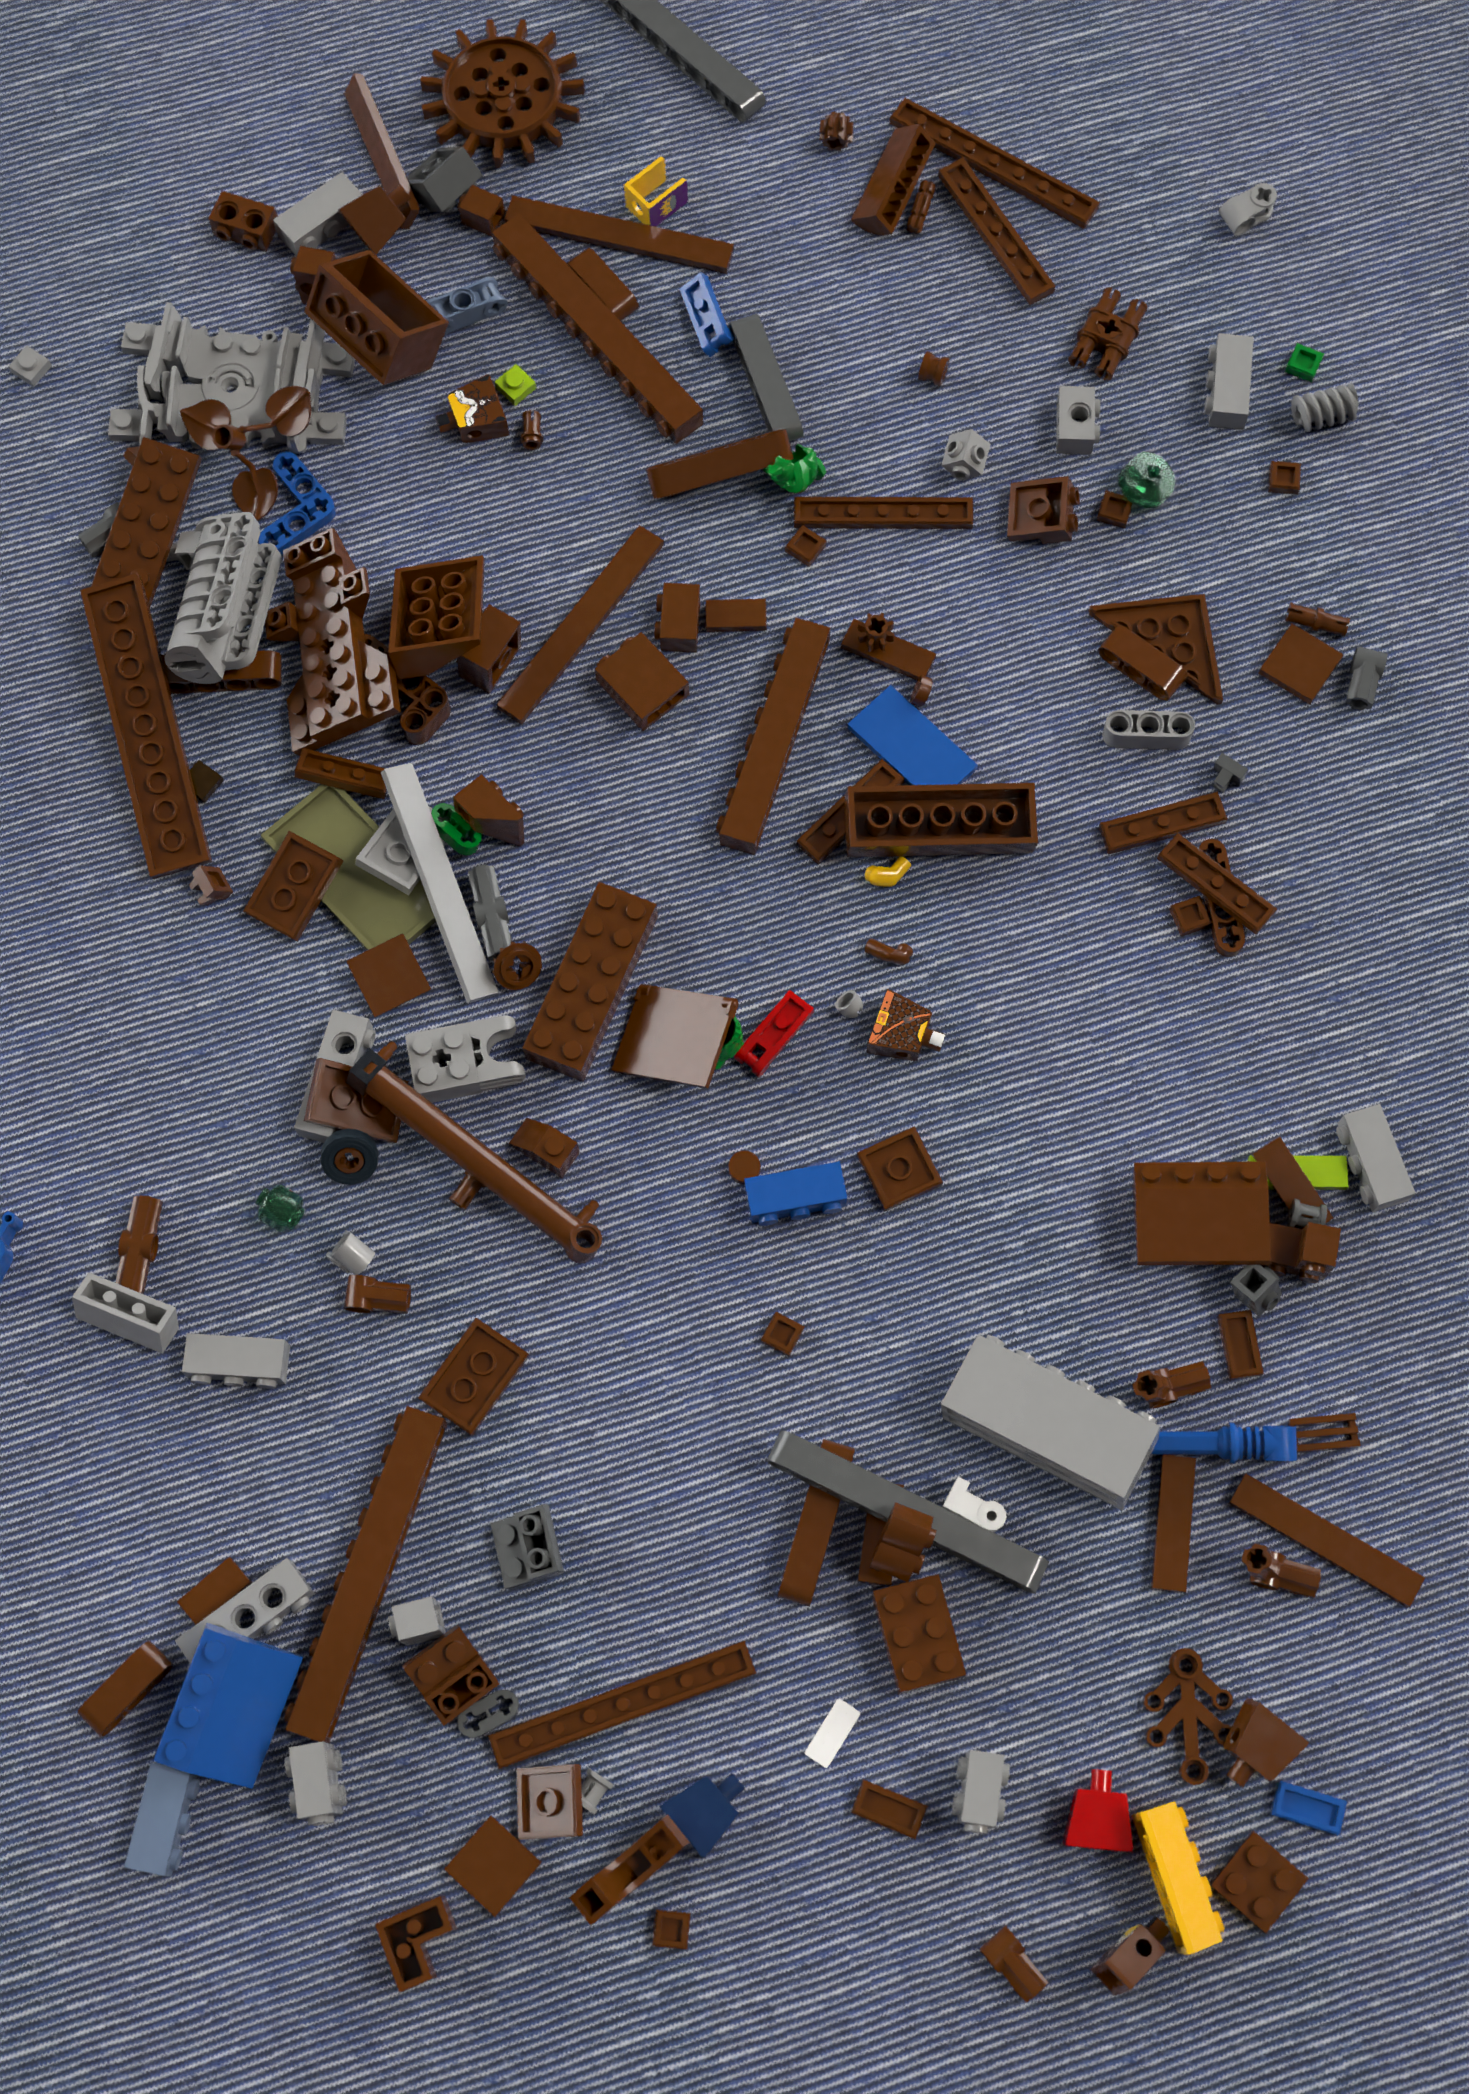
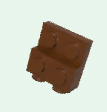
M1069 476L1010 483L1007 537L1010 542L1040 539L1042 544L1072 541V532L1078 531V518L1076 514H1073L1074 505H1079L1080 494L1078 487H1074Z

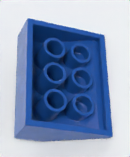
M206 1623L153 1761L186 1773L253 1789L303 1657Z

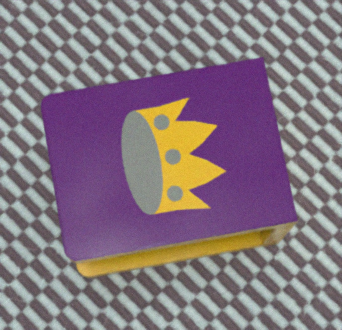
M662 156L624 184L626 208L643 224L655 227L688 202V188L685 178L680 179L651 203L644 199L666 181L665 159Z

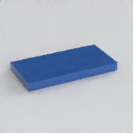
M892 685L886 688L847 724V729L876 756L883 759L897 771L908 785L962 784L978 768V764Z

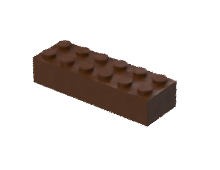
M1035 783L847 786L845 793L847 857L1033 853L1038 844Z
M598 882L522 1049L526 1060L584 1082L658 918L656 903Z

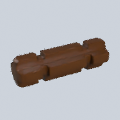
M923 180L920 183L919 192L916 195L911 215L907 222V231L910 233L919 234L922 232L923 222L926 219L931 199L935 192V184L932 181Z

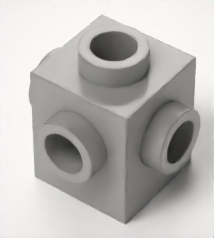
M973 429L951 434L945 448L941 466L960 481L981 476L991 444Z

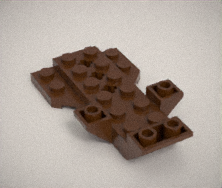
M334 528L323 531L283 550L285 575L293 581L295 605L288 601L270 609L265 620L266 638L270 641H300L303 673L287 698L292 752L299 757L304 748L316 750L401 713L396 671L391 658L385 653L365 644L362 619L370 597L367 569L361 567L356 570Z

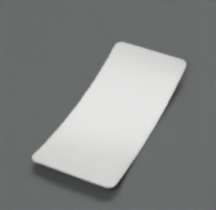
M837 1699L806 1749L805 1755L827 1768L859 1718L860 1712L843 1700Z

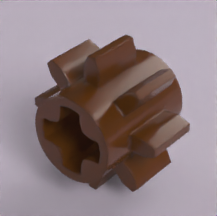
M868 613L866 623H858V631L861 632L858 642H865L869 652L873 649L885 651L886 642H894L895 634L891 632L894 628V622H887L884 618V613L873 616Z

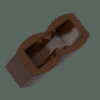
M895 1502L874 1550L870 1568L906 1582L910 1580L912 1573L918 1575L925 1559V1555L921 1554L923 1548L930 1549L937 1530L931 1528L934 1517Z

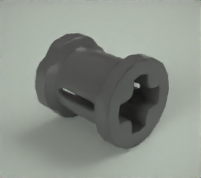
M1294 1198L1290 1205L1287 1226L1293 1228L1295 1225L1305 1227L1308 1222L1325 1225L1327 1205L1321 1204L1317 1207L1300 1203L1299 1199ZM1302 1214H1306V1215L1313 1216V1218L1304 1217V1216H1301V1215H1302Z

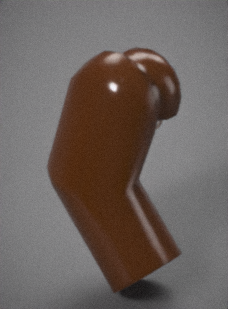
M870 938L865 945V952L867 954L902 966L909 963L910 957L913 955V949L905 943L899 944L897 949Z

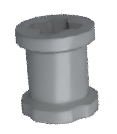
M588 1768L586 1771L588 1776L581 1785L582 1807L595 1815L598 1811L596 1806L607 1789H612L614 1784Z

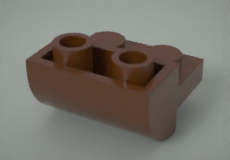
M458 1624L402 1665L404 1671L444 1726L500 1684L490 1667Z

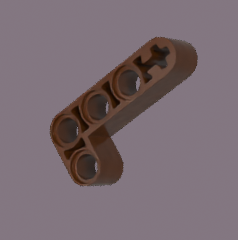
M364 634L365 644L389 656V648L374 636ZM396 674L399 699L409 706L403 712L400 719L405 739L413 745L424 744L451 714L447 693L426 675L398 679ZM411 684L419 685L414 690L406 689ZM435 701L442 702L439 707H429ZM415 723L423 724L419 729H409Z

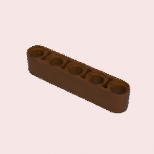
M780 429L661 463L645 470L653 498L657 499L766 468L768 465H774L775 458L779 455L787 460H792L794 457L786 429Z
M257 650L256 656L250 665L241 669L225 670L223 679L212 684L194 683L177 676L166 665L165 655H161L171 694L270 690L281 686L282 655L276 651Z
M823 1439L821 1448L852 1462L855 1448ZM809 1485L777 1596L809 1607L841 1501Z

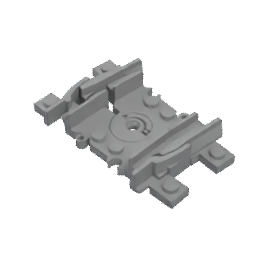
M166 302L161 325L126 322L121 343L123 354L148 356L146 367L138 366L137 371L138 406L140 409H111L108 436L111 441H139L140 445L143 437L151 439L153 424H157V430L165 434L169 442H185L189 439L192 447L200 449L202 447L193 440L184 425L180 414L181 409L193 406L203 400L215 399L223 402L230 411V426L240 427L269 423L272 419L267 415L265 406L270 396L279 389L288 386H301L308 389L311 396V418L307 428L301 434L292 437L280 434L276 426L246 432L245 446L249 448L250 440L254 437L262 438L263 448L270 444H287L289 452L300 454L306 451L307 440L311 444L345 445L346 415L345 413L318 412L319 392L323 374L352 377L355 359L339 344L323 342L325 332L312 319H310L306 341H302L303 334L290 333L289 327H284L282 339L279 341L275 332L271 330L265 331L262 335V340H259L255 335L225 332L222 327L219 328V333L216 336L209 337L207 336L208 331L205 325L199 329H193L189 317H183L182 321L180 314L170 302ZM180 374L187 375L190 383L195 384H183ZM228 387H237L234 392H227ZM164 395L166 404L151 403L150 397L151 399L163 401Z

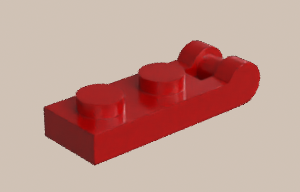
M789 990L744 1042V1045L735 1054L734 1059L741 1064L746 1063L752 1068L751 1072L761 1077L772 1061L814 1013V1008ZM757 1046L765 1052L760 1058L752 1053Z

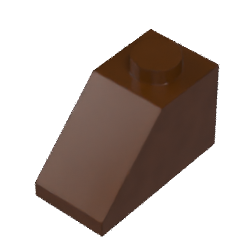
M530 1118L525 1119L509 1142L510 1146L560 1178L564 1177L580 1153L576 1141L554 1127Z

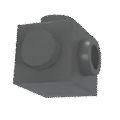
M1246 1265L1230 1281L1235 1297L1259 1317L1265 1311H1271L1275 1308L1282 1295L1278 1283L1280 1281L1279 1277L1267 1266L1263 1268L1261 1265Z

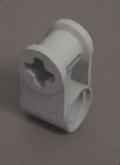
M1260 183L1246 192L1230 198L1220 207V216L1235 236L1244 234L1252 227L1271 217L1273 204L1277 199L1276 189L1270 184Z
M345 1230L343 1237L335 1245L332 1252H328L325 1256L347 1274L349 1272L358 1275L372 1261L375 1252L354 1234Z

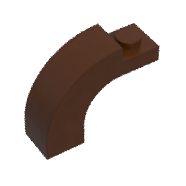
M666 1815L631 1847L590 1878L569 1898L590 1926H592L652 1877L690 1842L670 1816Z

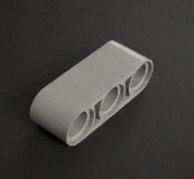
M1117 710L1107 716L1102 737L1108 746L1114 748L1178 750L1185 748L1190 743L1195 730V721L1191 715L1185 712ZM1120 726L1124 729V732H1115L1111 727ZM1142 727H1151L1155 732L1146 733ZM1173 728H1182L1186 733L1178 734Z

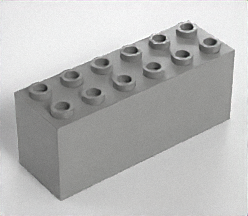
M978 1334L941 1403L943 1419L1123 1511L1158 1441L1161 1426L1156 1424L1157 1420L1143 1411H1138L1136 1414L1126 1409V1404L1116 1397L1108 1395L1107 1398H1104L1094 1393L1096 1389L1084 1381L1077 1380L1074 1383L1064 1378L1065 1373L1054 1366L1047 1365L1044 1368L1034 1363L1035 1358L1021 1350H1017L1015 1353L1005 1348V1343L992 1335H987L985 1338Z

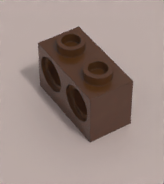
M222 190L208 220L213 234L223 241L230 240L240 243L251 250L259 249L267 252L276 233L273 219L278 216L273 206Z

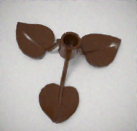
M288 386L279 389L270 396L265 406L267 415L272 419L269 423L240 427L230 426V411L223 402L215 399L203 400L193 406L180 410L187 431L200 447L211 451L219 449L230 450L232 456L237 457L249 468L250 471H242L236 476L232 485V493L238 507L243 512L252 513L257 521L265 517L276 502L278 495L277 479L269 468L263 467L256 470L254 464L245 458L239 450L246 443V432L276 426L279 433L284 436L292 437L301 434L307 428L311 418V396L308 389L304 387Z

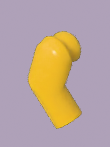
M899 856L891 867L869 866L865 871V879L874 886L892 887L898 883L912 865L905 857Z

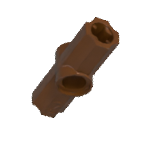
M143 1195L133 1197L127 1230H123L120 1236L118 1246L120 1263L115 1282L141 1294H144L150 1262H154L158 1252L159 1239L156 1233L163 1205L160 1199Z

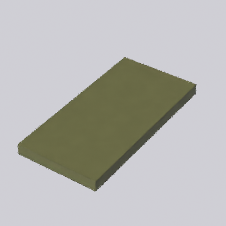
M321 784L260 835L262 840L276 854L287 833L291 831L344 861L321 902L366 950L378 946L402 933L408 944H411L436 922L421 879L408 896L356 866V857L378 830L379 826L343 789Z

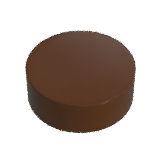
M920 675L910 698L911 704L919 707L924 706L932 689V678Z
M739 1151L729 1161V1174L739 1184L745 1185L744 1178L760 1175V1160L750 1151Z

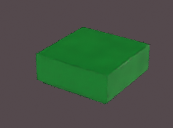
M1297 343L1285 372L1312 382L1324 353Z

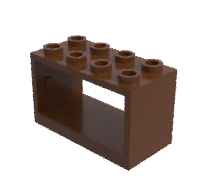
M371 250L320 264L304 310L305 314L382 385L432 369L449 321Z

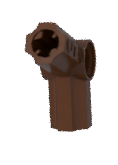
M1203 1361L1168 1370V1368L1154 1371L1146 1370L1138 1373L1136 1381L1132 1384L1135 1394L1144 1397L1148 1401L1150 1409L1175 1403L1178 1401V1398L1192 1396L1212 1388L1210 1375Z
M1254 1543L1251 1548L1244 1550L1242 1562L1247 1566L1250 1573L1249 1583L1269 1590L1277 1591L1281 1589L1296 1595L1305 1596L1306 1598H1315L1320 1585L1321 1569L1287 1560L1285 1555L1271 1551L1265 1545Z

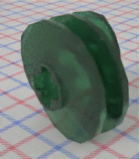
M1143 451L1134 456V459L1130 460L1125 468L1122 469L1118 475V485L1122 494L1134 505L1146 509L1156 508L1162 505L1174 491L1175 476L1170 465L1162 457L1153 452Z

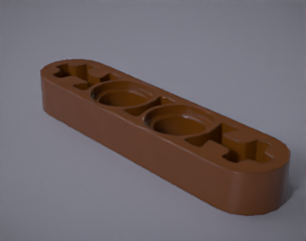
M1217 839L1204 840L1200 844L1199 849L1205 854L1207 849H1212L1213 853H1218L1215 861L1231 873L1224 844ZM1204 895L1207 912L1212 922L1211 931L1217 952L1225 957L1238 955L1245 943L1243 925L1233 917L1229 919L1219 918L1215 913V908L1218 905ZM1231 926L1229 930L1231 940H1237L1233 948H1230L1228 943H1223L1227 936L1226 928Z

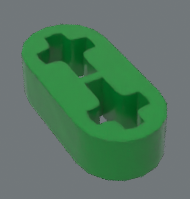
M440 803L432 809L431 814L439 836L450 847L461 855H472L478 850L482 838L481 833L475 832L454 810V806ZM439 816L441 818L449 817V822L447 820L440 822L438 820ZM469 836L472 838L471 842L466 841L464 843L461 841L462 837L467 838Z

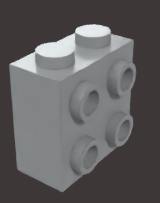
M324 1741L289 1747L290 1756L285 1757V1769L287 1777L293 1778L294 1792L289 1793L291 1812L297 1813V1819L308 1820V1825L319 1826L334 1823V1816L343 1815L342 1806H347L345 1786L339 1785L337 1771H342L340 1750H335L333 1744Z
M969 1750L965 1753V1757L958 1759L956 1779L962 1780L961 1793H954L952 1815L958 1816V1824H965V1832L987 1834L988 1828H995L997 1822L1003 1821L1006 1800L1000 1799L1001 1786L1004 1787L1008 1784L1010 1764L1004 1763L1005 1755Z

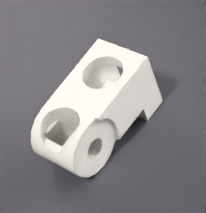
M958 1476L942 1507L993 1533L998 1531L1006 1520L1004 1507L998 1502H986L967 1492L966 1490L970 1482Z

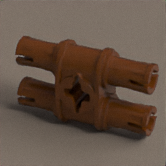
M1106 287L1097 306L1089 310L1088 318L1083 328L1077 333L1078 342L1068 358V362L1073 367L1079 358L1080 362L1077 368L1083 369L1093 349L1104 353L1099 365L1095 369V374L1101 378L1106 369V375L1103 379L1106 381L1112 379L1119 362L1127 358L1128 350L1133 340L1139 335L1138 325L1148 310V306L1144 301L1141 302L1138 310H1136L1139 299H1132L1123 318L1112 314L1118 301L1121 299V294L1116 289L1110 298L1112 287Z

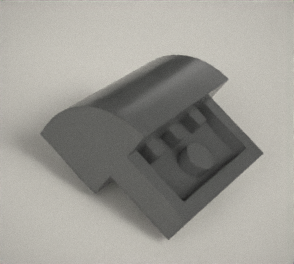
M549 1505L535 1506L513 1513L514 1516L490 1523L505 1589L516 1588L538 1580H548L564 1573Z

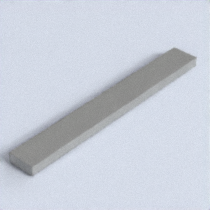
M408 763L386 768L381 772L382 778L466 1002L471 1003L495 996L499 993L413 764Z

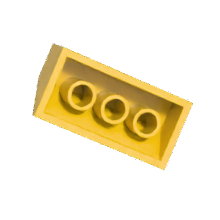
M1174 1801L1132 1814L1131 1816L1177 1953L1190 1955L1222 1942L1220 1933L1225 1932L1219 1912L1212 1911L1208 1899L1213 1896L1207 1877L1200 1876L1196 1863L1201 1862L1195 1842L1188 1841L1184 1828L1189 1827L1184 1809L1182 1807L1177 1808Z

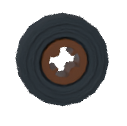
M343 1129L327 1137L321 1148L320 1162L324 1173L331 1180L340 1184L354 1185L364 1182L373 1175L378 1166L379 1152L375 1141L367 1133L358 1129ZM345 1153H351L354 1160L348 1161Z

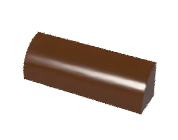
M920 124L894 129L851 218V221L861 229L876 235L893 234L936 144Z

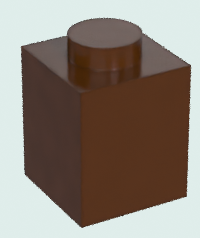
M474 185L470 187L467 194L461 196L458 202L461 223L491 237L492 232L498 228L505 216L503 198Z

